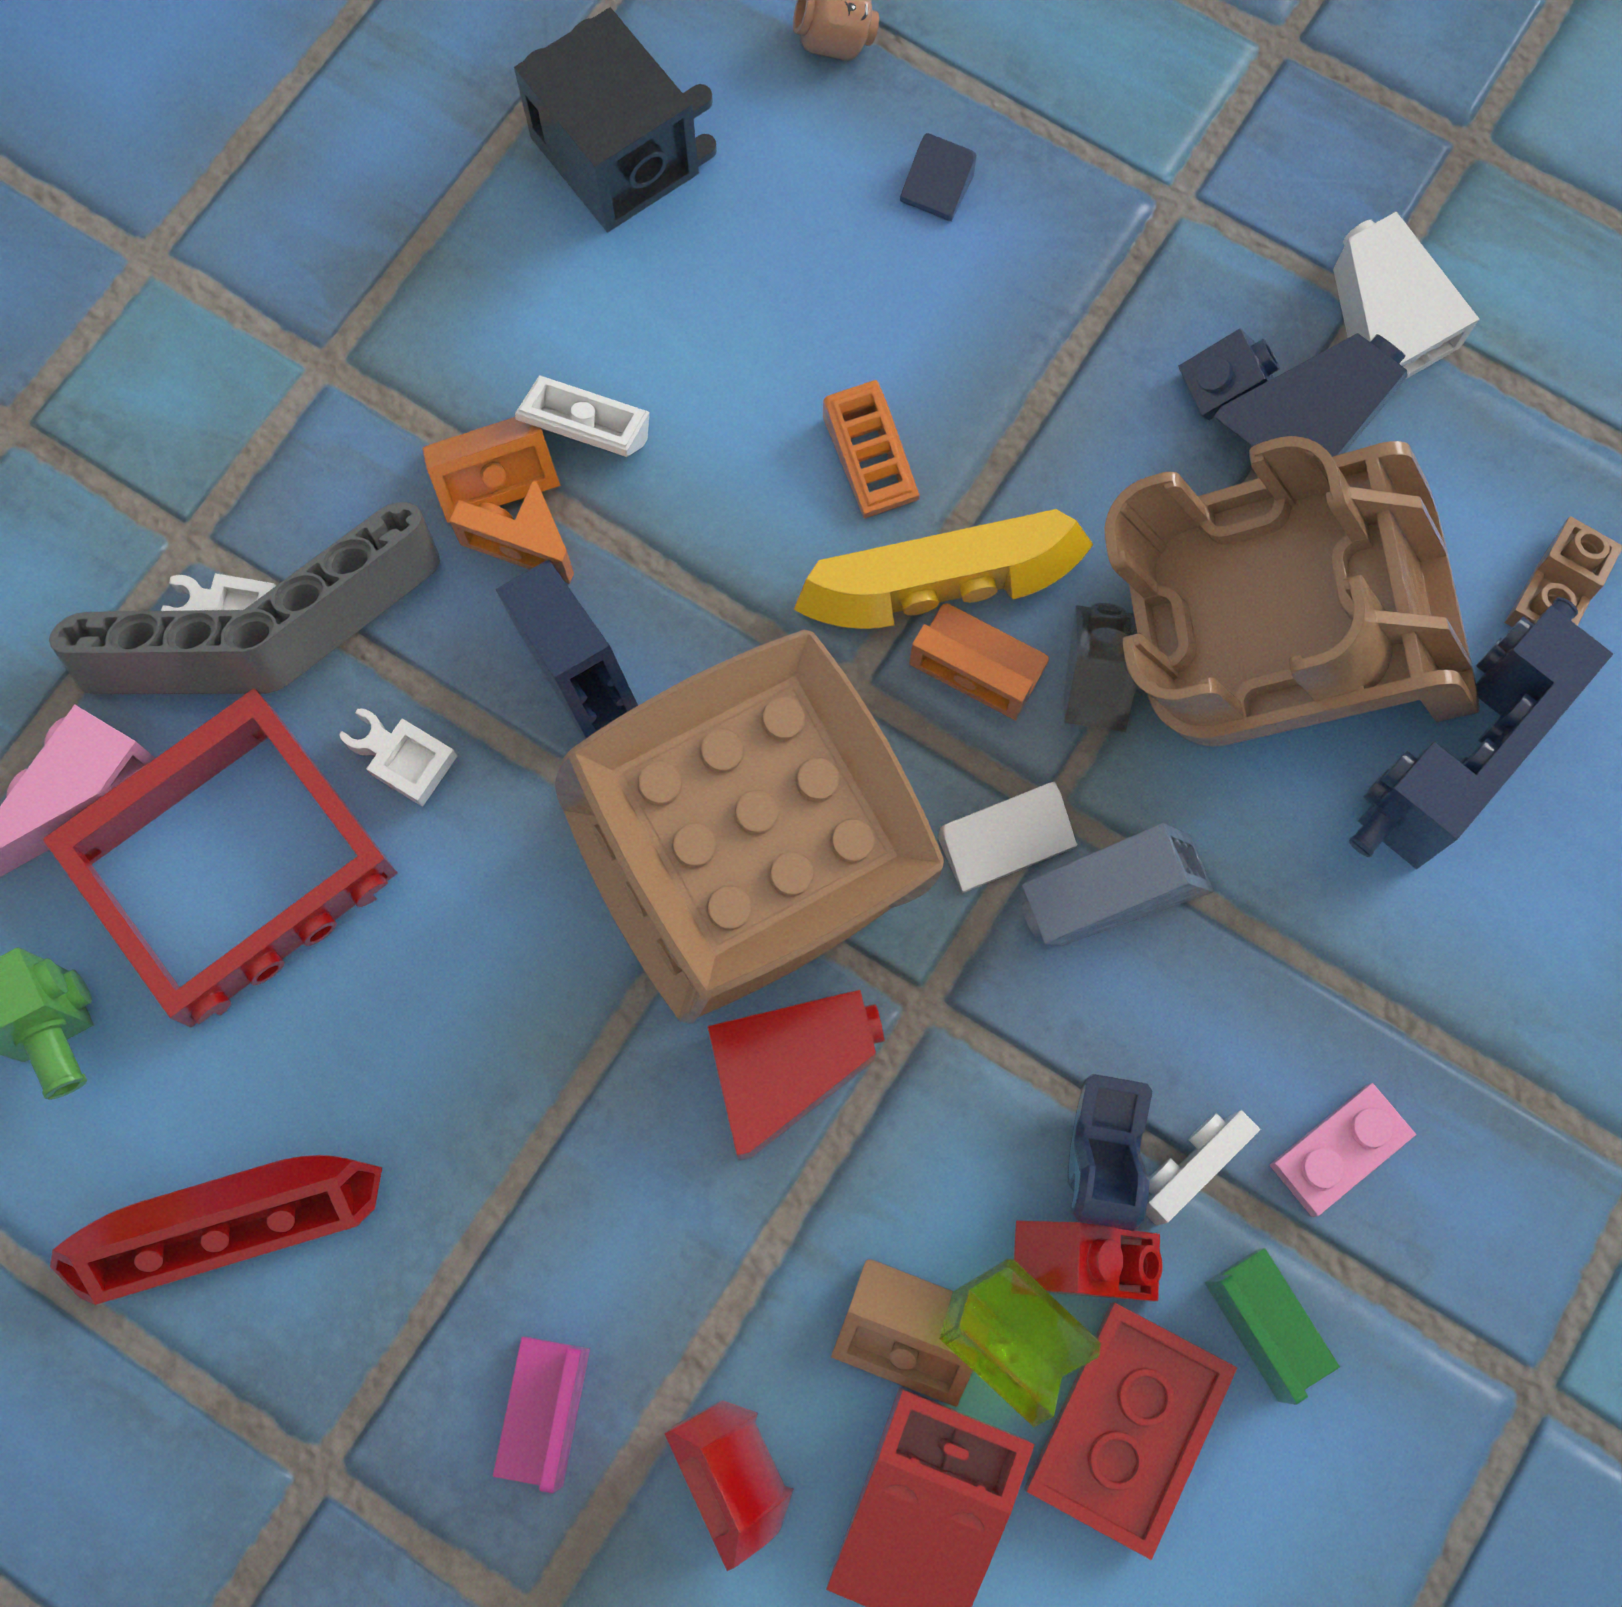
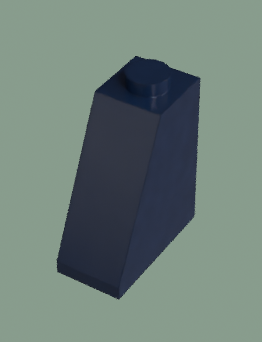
M1356 333L1223 405L1214 417L1252 447L1275 438L1297 436L1315 441L1324 447L1332 457L1344 454L1408 377L1407 369L1400 365L1406 355L1379 334H1376L1369 342L1359 333Z
M549 559L495 589L516 630L584 740L638 706L609 643Z

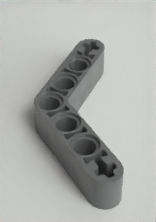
M397 502L375 512L244 610L81 612L66 617L59 622L52 630L49 642L51 648L77 686L85 693L246 694L254 688L259 694H267L289 685L430 577L438 568L440 556L420 509L408 502Z

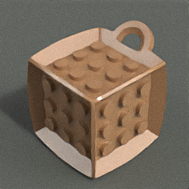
M801 630L725 660L679 682L621 715L571 748L563 758L555 780L558 801L565 813L583 859L614 921L665 1002L678 1020L687 1024H692L698 1017L728 1005L788 975L848 939L891 908L906 904L922 896L937 882L944 863V858L925 813L889 742L843 670L815 633L808 630Z

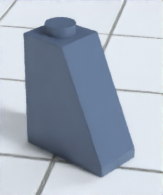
M1161 823L1023 883L1022 887L1028 901L1022 903V910L1025 920L1035 937L1039 938L1042 936L1045 944L1064 946L1214 892L1191 835Z

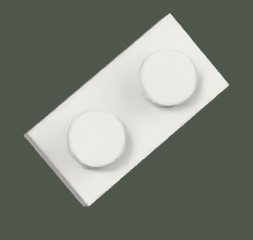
M1242 1110L1226 1117L1224 1120L1217 1113L1213 1114L1190 1136L1188 1140L1196 1148L1179 1165L1170 1158L1149 1177L1150 1194L1145 1213L1146 1216L1156 1226L1168 1223L1261 1129Z

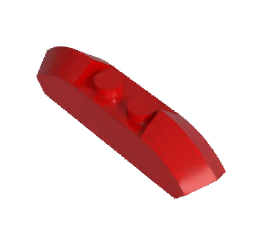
M300 1156L279 1160L147 1199L111 1212L68 1237L52 1250L50 1267L79 1298L97 1305L357 1227L375 1209L382 1167L338 1156Z

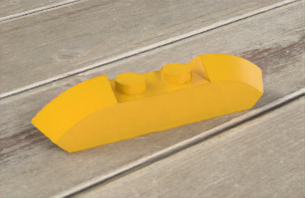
M1057 509L821 559L818 560L806 578L793 610L826 624L847 628L871 629L894 626V612L903 611L906 615H919L935 609L940 602L959 598L968 603L979 602L994 596L1000 589H1004L1013 600L1038 592L1064 577L1085 557L1093 543L1077 520Z

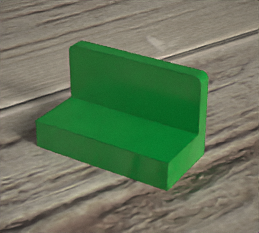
M1266 1248L1254 1251L1205 1282V1285L1278 1402L1293 1405L1299 1404L1308 1398L1305 1389L1340 1368Z

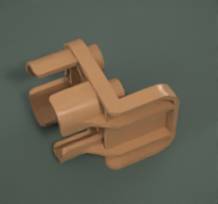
M1297 436L1275 438L1259 443L1249 450L1251 466L1258 475V479L1197 496L1179 473L1162 472L1132 483L1118 495L1107 514L1104 532L1108 558L1113 570L1129 584L1137 634L1123 638L1127 669L1134 682L1148 694L1150 703L1158 717L1183 738L1204 746H1224L1417 700L1423 703L1436 722L1480 712L1475 675L1440 518L1430 486L1408 443L1401 441L1383 442L1332 457L1324 447L1310 439Z

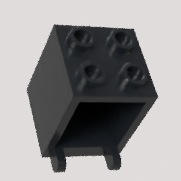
M611 7L593 18L579 22L571 32L547 47L531 52L523 62L514 67L531 139L607 233L698 175V167L716 155L715 138L709 134H701L695 138L694 118L712 106L711 89L706 85L698 84L682 93Z

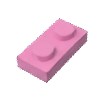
M1371 1083L1364 1086L1269 1164V1166L1310 1216L1316 1217L1416 1136V1133L1379 1089Z

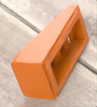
M877 380L869 381L826 396L823 399V420L863 518L865 519L918 501L920 495L879 382ZM877 431L879 437L853 445L851 442L853 438ZM883 454H887L889 458L886 461L862 469L859 462ZM896 475L898 483L869 492L868 483Z

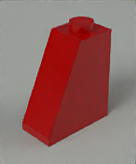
M861 990L707 1026L739 1161L755 1156L874 1062L876 1056L874 1044L885 1042L884 1033L876 1004L864 1006Z

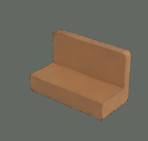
M868 1259L863 1266L831 1358L957 1407L977 1363L990 1308L985 1303L875 1260Z

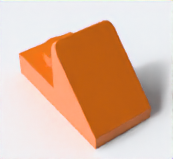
M533 480L515 520L508 511L497 505L482 502L478 507L461 500L458 501L450 518V524L460 545L529 570L549 559L565 583L570 584L574 571L565 545L537 481Z

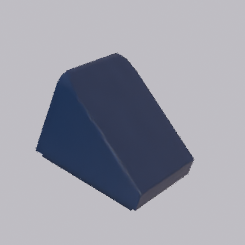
M926 133L919 144L900 195V201L952 222L974 177L976 153L968 148Z

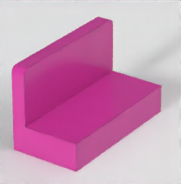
M526 1336L521 1337L493 1477L540 1485L539 1491L552 1494L563 1487L590 1348Z

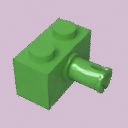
M17 947L0 956V1055L21 1062L30 1060L43 1089L42 1094L44 1098H48V1100L57 1099L78 1090L87 1082L85 1074H82L67 1039L94 1026L86 1008L88 1004L92 1003L91 994L84 980L75 970L69 971L56 965L49 958L43 959Z

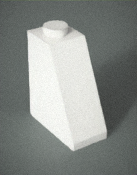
M1394 212L1376 223L1372 220H1366L1352 229L1343 240L1345 246L1333 268L1347 338L1356 333H1359L1369 342L1376 334L1384 337L1406 355L1400 365L1407 369V378L1458 350L1479 321V318L1400 215Z

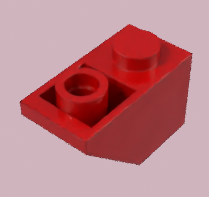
M1016 1220L1013 1289L1158 1302L1159 1280L1163 1270L1160 1254V1234L1137 1230L1129 1231L1082 1222Z

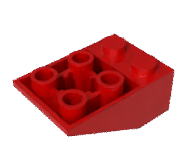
M899 1387L826 1590L866 1607H972L1011 1515L1035 1444L1020 1436Z

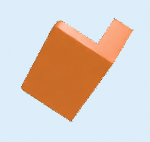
M515 417L422 448L426 468L447 523L450 522V518L459 500L478 507L482 502L501 506L525 498L533 480L537 481L541 492L561 486L541 428L515 420Z
M945 603L940 607L931 625L927 626L924 624L912 643L909 665L1016 721L1045 670L1049 657L1045 653L951 604Z

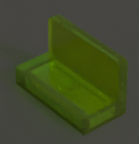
M1013 1259L1004 1260L953 1291L939 1338L1033 1427L1054 1417L1062 1377L1098 1358L1101 1348L1100 1341Z

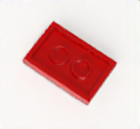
M1115 1302L1110 1303L1024 1490L1152 1560L1236 1373L1237 1367Z

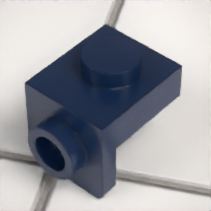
M1241 328L1178 365L1201 415L1207 420L1213 419L1214 415L1223 405L1273 379L1272 374L1280 370L1279 364L1266 341L1261 339L1255 343Z

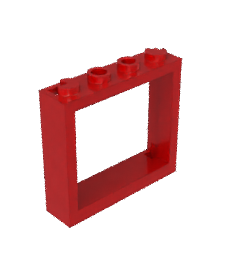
M254 688L43 838L45 844L169 1018L190 1028L196 1023L199 1025L214 1013L221 1016L231 1006V997L250 983L251 985H259L275 976L285 964L283 959L302 944L311 946L326 938L336 928L337 922L335 920L355 905L363 907L375 901L377 898L374 894L386 886L388 880L398 874L281 718ZM269 738L357 854V857L179 987L92 864L265 739Z

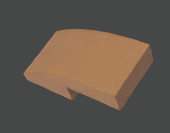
M1569 516L1541 558L1504 623L1513 627L1522 616L1533 623L1552 605L1556 598L1561 597L1569 600L1576 606L1578 615L1571 621L1578 626L1591 599L1604 586L1622 550V545Z

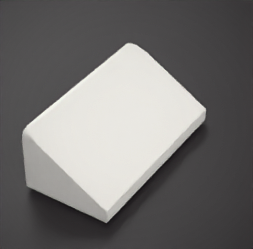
M539 375L515 412V420L628 457L642 448L648 439L650 412Z
M1055 781L945 824L940 828L938 840L962 893L1077 847L1065 805Z

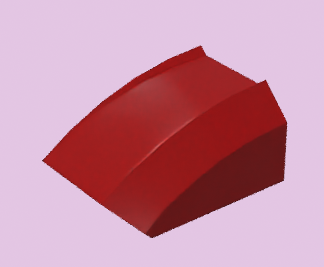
M722 1400L674 1425L664 1434L726 1570L729 1571L763 1548L779 1533L794 1489L784 1485L755 1423L758 1412Z

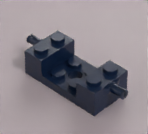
M1556 598L1552 605L1533 623L1522 616L1507 634L1500 638L1477 663L1476 667L1484 672L1483 676L1476 683L1478 697L1500 716L1479 738L1478 741L1481 745L1469 758L1465 757L1459 762L1436 742H1433L1417 758L1406 751L1390 770L1387 769L1371 786L1363 798L1372 805L1358 820L1363 826L1349 839V843L1357 852L1366 857H1371L1378 846L1384 842L1417 870L1458 840L1613 655L1610 650L1571 621L1578 615V610L1572 602L1565 598Z

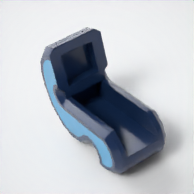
M1092 1074L1084 1080L1074 1120L1068 1162V1183L1073 1190L1070 1209L1077 1221L1134 1231L1143 1223L1147 1209L1150 1181L1140 1155L1142 1135L1146 1128L1153 1092L1147 1083Z

